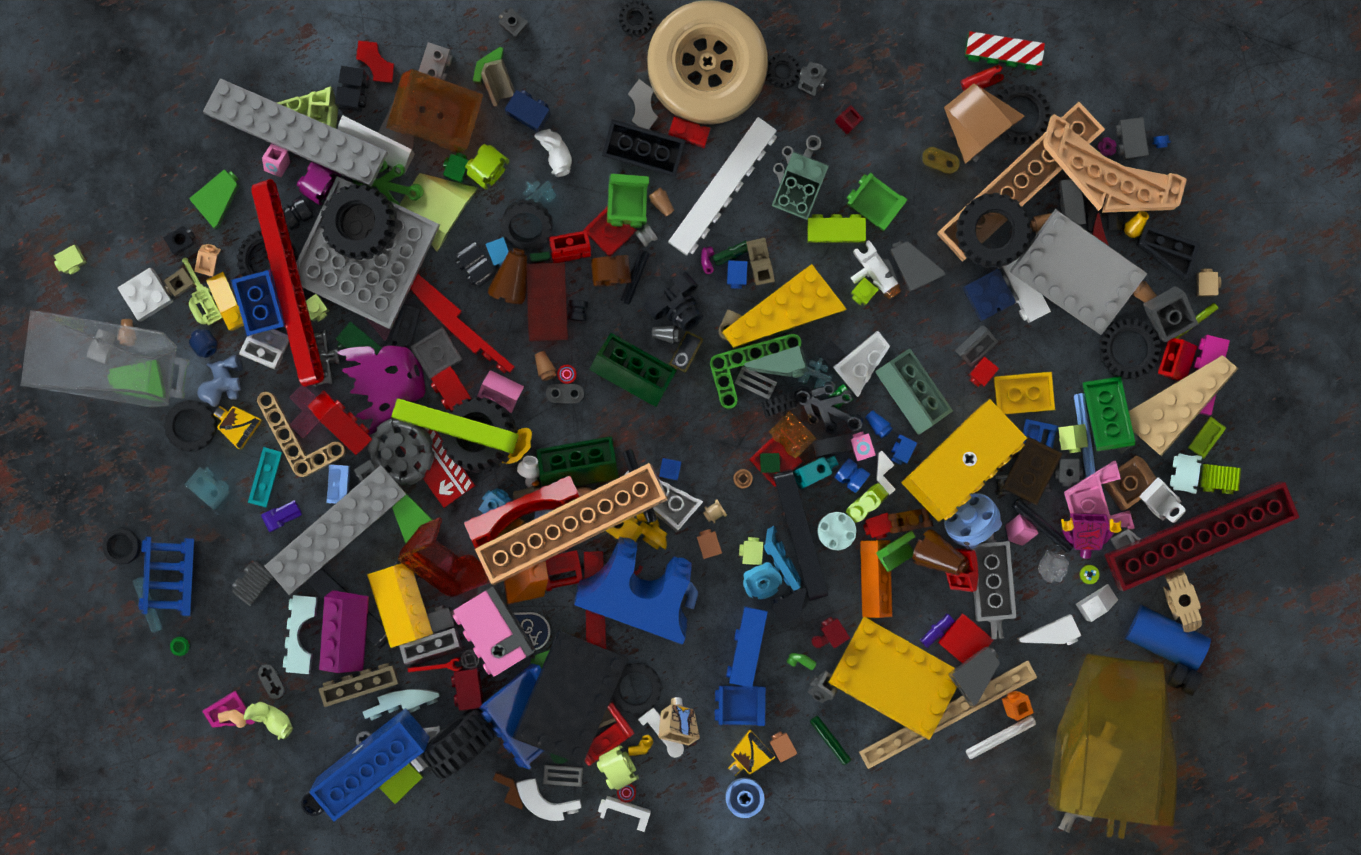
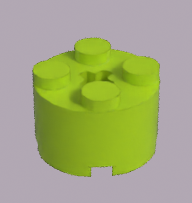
M483 144L477 152L478 155L474 159H470L465 168L468 169L467 175L484 189H488V184L492 186L506 170L503 166L505 163L509 164V159L492 145L487 146Z

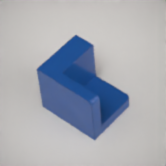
M663 458L659 477L678 481L681 461Z

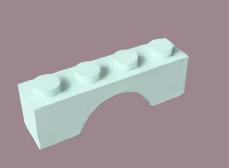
M293 595V599L290 598L289 610H292L291 618L287 620V629H290L289 637H286L285 648H288V653L283 659V667L286 668V672L311 674L313 654L303 648L299 633L305 621L317 616L318 597Z

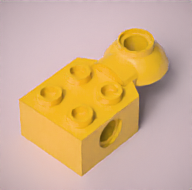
M634 517L624 521L621 528L612 527L606 530L617 539L619 537L630 538L634 542L637 541L642 533L645 535L643 540L658 550L660 546L665 550L667 548L666 536L668 534L655 524L651 527L645 522H642L639 526L637 524L639 520Z

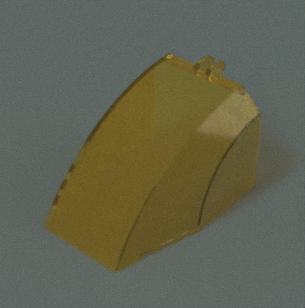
M1087 654L1058 726L1048 804L1057 811L1108 819L1107 837H1112L1114 820H1120L1118 835L1121 839H1124L1127 822L1174 826L1177 794V761L1164 665Z

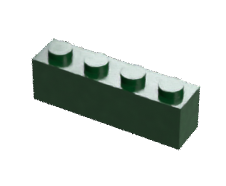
M349 322L336 338L339 342L337 346L342 350L352 347L369 346L374 349L375 355H378L382 349L381 346L352 322ZM390 366L385 371L395 374L398 368L397 366Z

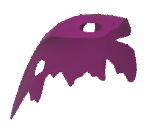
M369 346L352 347L338 351L339 355L346 356L347 361H356L361 364L344 368L342 371L347 373L349 377L356 379L354 388L350 393L368 395V402H373L371 407L356 415V417L362 420L373 418L369 428V435L375 433L381 423L392 418L391 415L397 399L410 402L424 397L425 381L423 369L408 348L385 346L379 351L378 355H375L374 349ZM415 365H417V367L419 368V371H420V375H419V376H417L416 373H415V370H414V366H415ZM390 366H397L398 371L395 374H390L385 369ZM409 372L411 373V376H412L411 379H409L408 376H407V374H408ZM384 403L390 405V408L385 411H380L379 409L380 405Z

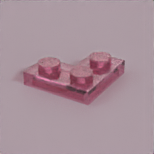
M301 385L289 398L302 412L289 425L302 438H305L320 421L308 407L316 396L307 387Z

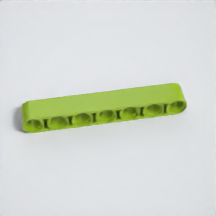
M402 399L396 400L391 415L392 418L508 453L514 452L519 437L518 434Z

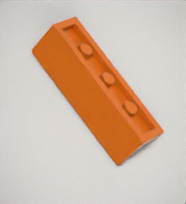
M890 540L861 541L862 617H892L891 571H886L876 554L877 551L890 544Z

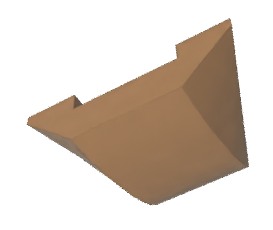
M972 84L944 107L965 164L1025 117L976 84Z

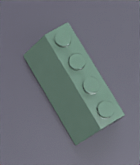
M910 348L875 371L918 435L953 412Z

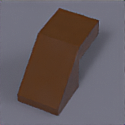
M496 771L493 780L510 787L504 802L522 810L524 803L519 796L515 780Z

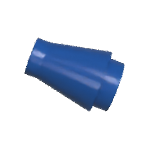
M874 410L865 417L876 436H879L881 439L893 430L890 426L891 423L878 415Z

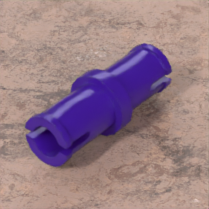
M946 613L936 625L933 624L931 626V629L920 639V642L926 648H929L935 640L944 635L943 633L955 620Z

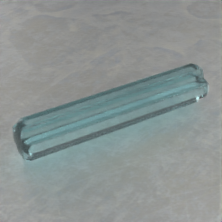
M140 577L133 580L138 598L143 596V578ZM148 593V600L152 601L150 594ZM148 608V613L145 616L151 632L155 633L162 630L155 608Z

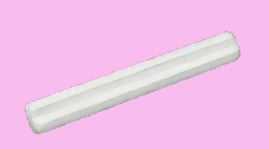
M1028 716L968 748L966 754L970 759H973L1035 726L1036 721L1033 716Z

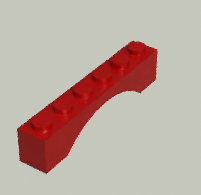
M568 476L548 486H543L530 494H525L523 497L512 502H507L503 506L489 510L485 514L471 518L469 521L464 522V525L476 549L496 539L505 527L523 515L540 510H555L580 496L571 477Z

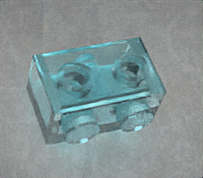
M199 467L184 485L213 510H217L230 495L229 486L223 480L217 481L213 477L215 475L214 472L209 468Z

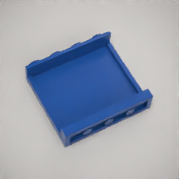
M533 663L480 706V709L483 711V718L493 725L494 728L492 730L496 736L503 739L505 749L513 753L515 763L519 767L527 769L531 768L529 763L545 751L513 738V734L541 671V667Z

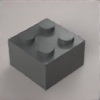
M1176 286L1143 304L1154 332L1164 342L1198 325L1185 292Z

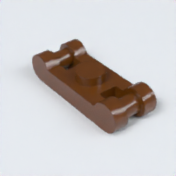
M926 508L888 515V520L891 521L892 526L890 528L891 534L933 526V521L930 520L929 511ZM919 515H922L923 522H920Z

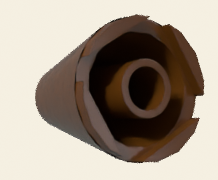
M514 248L513 251H508L488 288L490 296L498 300L500 297L506 299L505 302L523 304L526 298L527 255L524 254L523 250Z
M932 529L927 530L923 534L926 536L924 540L919 539L914 549L913 559L916 560L914 564L955 575L965 573L968 568L967 558Z

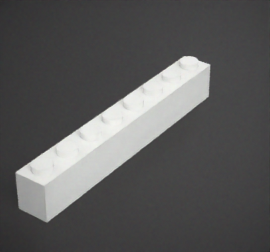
M759 117L755 120L670 238L669 244L686 256L689 253L693 255L699 246L697 244L700 238L704 239L710 231L708 227L711 222L716 223L721 216V213H719L723 206L727 208L732 201L730 197L734 191L738 192L744 184L741 182L745 175L749 177L755 169L752 165L756 160L760 162L766 153L764 151L767 145L771 146L776 140V129Z

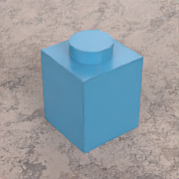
M503 237L485 244L495 267L499 266V268L509 251Z

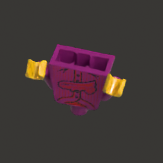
M1070 513L1069 521L1061 519L1064 536L1069 543L1073 544L1074 549L1080 550V557L1085 559L1091 558L1092 550H1101L1103 544H1106L1114 533L1121 531V521L1114 523V520L1110 519L1109 524L1106 514Z

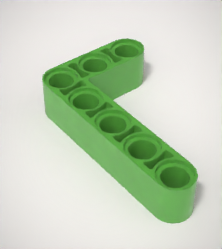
M790 334L713 356L710 361V367L722 407L732 409L736 406L738 400L730 370L745 366L744 363L756 360L750 355V351L753 348H758L761 351L759 358L775 354L769 351V345L772 343L778 344L779 352L790 349L787 341L790 338H795L798 341V346L801 347L800 337ZM735 353H739L743 357L742 362L739 364L732 361V355ZM717 358L724 361V366L720 369L715 368L713 365V361ZM727 377L729 385L721 387L718 384L719 378ZM727 395H731L734 398V403L731 406H727L723 402L724 397Z

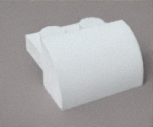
M272 329L247 336L239 355L276 370L289 344L288 335Z

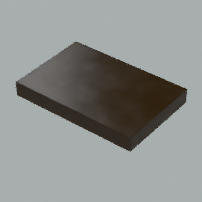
M1028 436L1024 442L1025 446L1020 450L1002 489L1037 505L1063 453Z

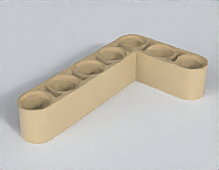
M270 392L259 394L257 398L258 405L293 472L297 476L307 477L345 456L346 447L340 442H332L306 455L276 396ZM269 395L272 402L270 405L265 406L262 400L265 396ZM278 412L281 416L280 421L274 423L271 419L272 414ZM287 429L290 433L289 438L283 440L280 436L281 431ZM335 445H339L342 449L341 454L338 456L332 453V448ZM292 446H296L299 450L298 455L295 457L289 454ZM318 454H322L325 458L324 463L321 465L315 462V457ZM301 463L307 465V471L304 474L298 471V466Z

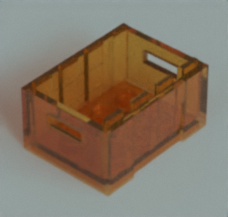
M410 69L402 73L386 128L439 144V147L456 153L468 148L483 94ZM420 106L425 107L426 110L424 113H421L419 111ZM438 112L443 114L442 119L437 118Z

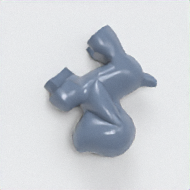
M233 355L225 360L207 363V366L212 370L214 379L206 381L199 386L197 394L200 400L215 407L220 403L223 392H226L231 400L238 399V391L241 390L239 378H232L229 371L243 370L241 359Z

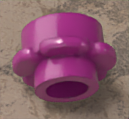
M1109 137L1103 138L1098 143V149L1103 156H1111L1116 152L1117 144Z

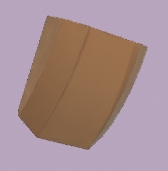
M1138 456L1133 457L1118 467L1121 479L1103 484L1122 511L1127 510L1141 500L1139 496L1157 479L1145 460Z

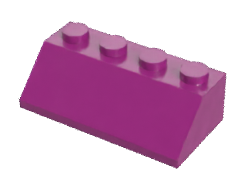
M332 590L324 597L319 670L334 673L363 670L369 596Z

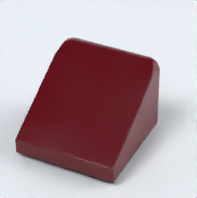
M850 105L834 122L845 134H849L864 118Z

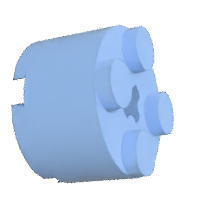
M738 778L726 790L727 807L737 817H752L764 805L763 790L759 783L751 778ZM747 793L750 800L747 799L746 802H742V798L739 797Z

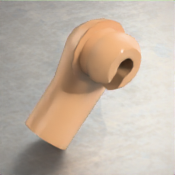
M235 709L218 713L220 723L230 720L238 728L246 725L244 715Z

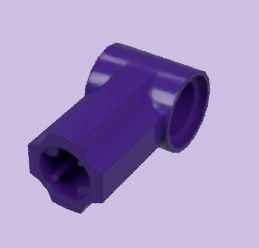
M296 500L279 508L263 513L261 517L268 531L272 532L284 526L285 523L300 517L302 512Z

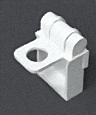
M1159 478L1139 496L1152 513L1162 521L1167 518L1172 523H1175L1186 512V509L1180 504L1182 502L1180 497ZM1175 508H1179V513L1176 516H1170V513Z

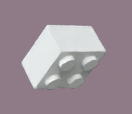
M152 268L146 269L118 287L134 316L141 322L174 302Z

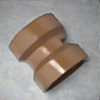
M741 469L734 474L733 480L737 487L743 489L751 485L753 477L748 470Z

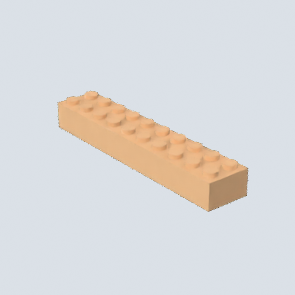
M1080 102L1075 104L1061 117L1070 124L1069 128L1089 144L1105 130ZM1046 132L975 198L987 193L1006 194L1011 199L1019 201V205L1022 207L1057 175L1062 168L1044 147L1043 142ZM964 208L937 233L962 262L967 257L964 255L963 250L959 248V241L956 239V225ZM999 213L983 215L976 225V236L979 242L982 244L1008 219Z
M648 463L476 548L475 551L491 584L496 585L667 501L668 498L653 466Z

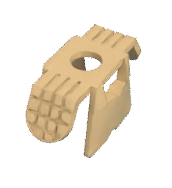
M1180 568L1166 573L1165 579L1169 584L1170 590L1165 586L1163 589L1174 620H1177L1180 616L1185 632L1197 630L1202 625V619L1199 613L1201 606L1194 586L1189 583L1185 572ZM1183 594L1188 595L1190 599V604L1186 607L1179 604V597Z

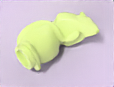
M264 702L251 704L245 710L244 720L251 719L263 722L268 731L278 736V740L281 738L283 740L286 739L293 730L289 717L276 707Z

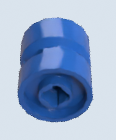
M848 458L834 478L842 484L847 483V488L856 493L870 473L863 468L858 469L857 463Z

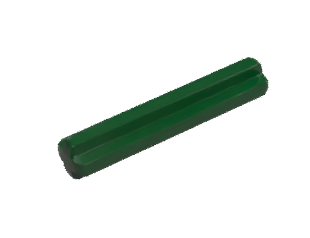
M819 716L813 717L810 720L812 726L842 765L848 764L851 758Z

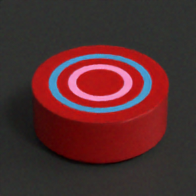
M563 365L558 369L557 377L562 383L570 384L576 379V370L571 365Z
M630 783L617 790V796L623 802H631L636 796V789Z

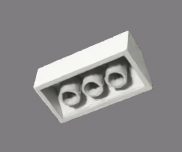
M342 115L338 130L386 150L388 155L385 161L387 166L390 167L389 171L397 164H401L405 167L406 173L415 155L412 149ZM396 168V171L400 173L401 170L399 168Z

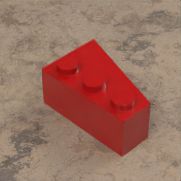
M325 390L308 405L317 419L355 455L372 440L368 434L370 430L363 423L359 425L356 422L358 419L351 412L347 413L344 410L346 407L338 399L335 401Z

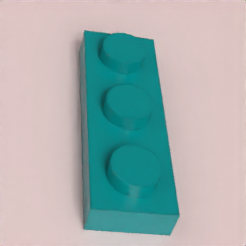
M263 447L248 503L267 508L283 452Z

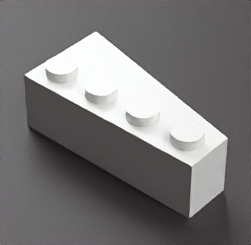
M659 480L668 500L653 507L656 516L677 532L703 501Z

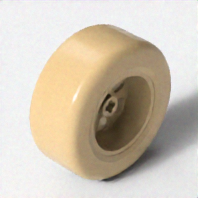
M705 0L692 2L671 12L655 30L650 41L647 57L649 80L659 101L675 116L702 125L724 123L738 117L749 109L762 91L768 68L766 43L754 21L740 9L719 1ZM705 38L707 48L703 51H698L693 42ZM717 41H721L728 48L720 55L713 50ZM684 53H689L695 57L693 65L684 66L682 64ZM710 59L712 66L707 65L705 67L703 60L708 61ZM722 61H733V68L730 73L720 69ZM694 71L702 75L698 85L693 84L688 79V75ZM716 74L722 80V84L711 88L708 84V78Z

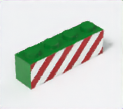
M969 31L964 57H969L968 60L980 62L981 59L987 60L988 64L998 65L1000 62L1006 63L1007 67L1017 68L1019 65L1025 66L1026 70L1036 71L1037 68L1040 69L1042 66L1045 43Z

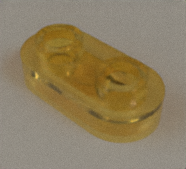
M935 147L927 148L922 155V161L926 166L947 174L956 172L960 165L957 156ZM933 154L935 160L930 161L928 155ZM951 161L953 163V167H947L946 162Z

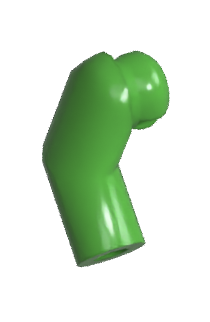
M791 653L788 655L787 663L793 667L796 666L797 662L810 670H813L816 666V662L804 654Z

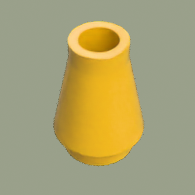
M1139 211L1137 215L1125 223L1124 232L1131 238L1140 236L1149 219L1148 213Z

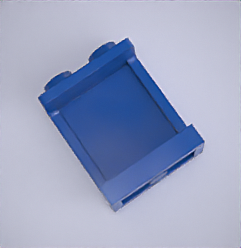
M719 685V690H715V701H719V709H715V721H718L719 725L765 726L766 687L752 686L750 688L745 686Z

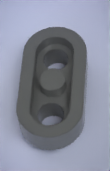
M552 384L546 390V397L552 403L576 404L583 400L584 390L577 384ZM553 390L559 391V395L557 397L552 396ZM573 390L578 391L577 397L571 396Z

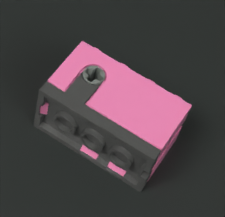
M497 585L490 587L453 610L455 613L453 618L458 625L462 624L465 629L463 631L465 638L468 642H473L475 646L473 650L478 658L482 657L485 662L483 667L488 675L492 674L493 677L536 650ZM498 647H503L504 650L502 652H496Z

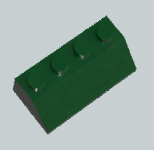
M612 333L609 334L589 369L657 407L677 372V369Z
M612 436L536 450L542 487L568 476L571 477L575 486L619 478Z

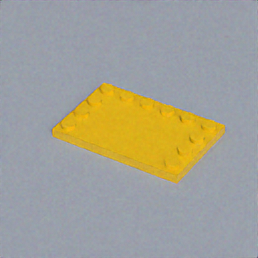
M866 617L862 618L828 682L928 740L931 739L957 689L948 675L955 669L954 667Z

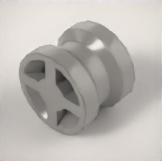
M648 224L644 225L642 230L635 232L645 248L649 246L651 241L658 239Z

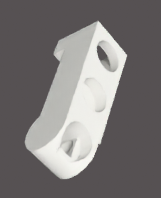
M653 707L638 720L642 725L648 722L657 735H659L660 714ZM661 739L667 746V752L671 757L675 758L683 754V744Z

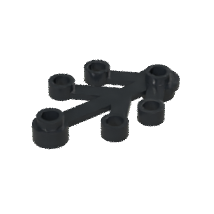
M828 381L824 386L814 389L806 386L796 389L794 393L797 403L804 406L810 425H817L820 420L819 414L813 410V404L818 407L825 424V431L828 434H833L837 429V424L831 420L829 413L846 421L850 430L858 431L861 429L863 418L860 415H851L833 406L839 403H849L853 398L851 391L844 390L841 395L821 400L816 396L834 393L836 386L833 382ZM826 386H831L832 390H828ZM801 393L807 394V397H803ZM843 395H848L850 398L846 399ZM811 417H815L817 420L813 421ZM853 419H857L859 422L855 423ZM828 425L833 426L834 429H829Z

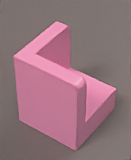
M1021 514L1005 525L1008 540L1022 546L1038 534L1037 528Z

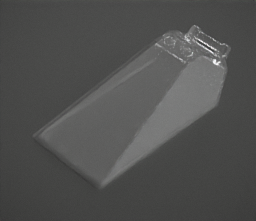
M30 310L21 386L147 407L167 406L170 403V396L185 398L184 386L187 366H189L190 360L176 357L177 346L162 331ZM175 364L180 365L176 390L172 389Z

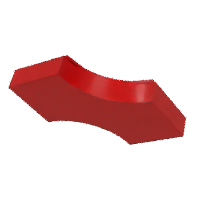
M358 40L356 60L370 67L373 81L393 83L395 64L387 62L380 56L378 43Z

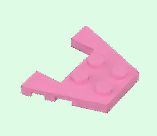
M1116 461L1109 463L1069 488L1064 494L1070 513L1106 514L1109 524L1110 519H1113L1114 523L1121 521V527L1134 529L1130 510L1110 515L1101 484L1121 479Z

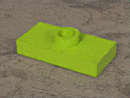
M1209 417L1188 446V449L1204 459L1226 427L1214 418Z

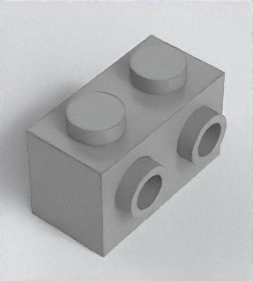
M428 42L416 77L417 81L440 88L441 84L444 85L447 73H445L446 66H450L453 55H450V49Z

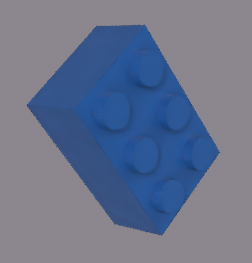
M271 269L231 280L247 336L285 326Z

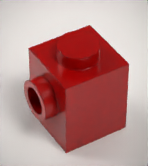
M888 512L866 519V524L863 525L866 536L870 535L871 538L875 537L876 540L887 537L886 533L890 532V528H892L891 521L888 520Z

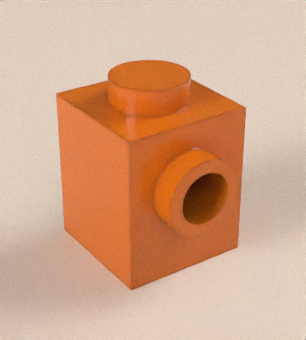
M1012 691L1002 698L1007 716L1018 721L1034 713L1028 695L1019 691Z

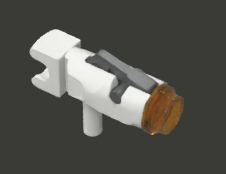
M868 240L866 242L867 253L863 254L859 249L853 251L864 268L850 278L855 284L865 276H870L874 280L873 284L884 293V297L887 296L890 300L901 292L900 285L890 260L881 259L875 247Z

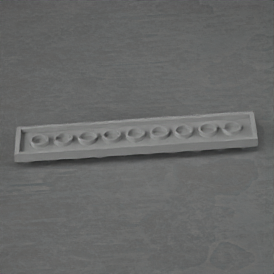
M221 78L203 110V113L370 187L388 155V152L384 149Z

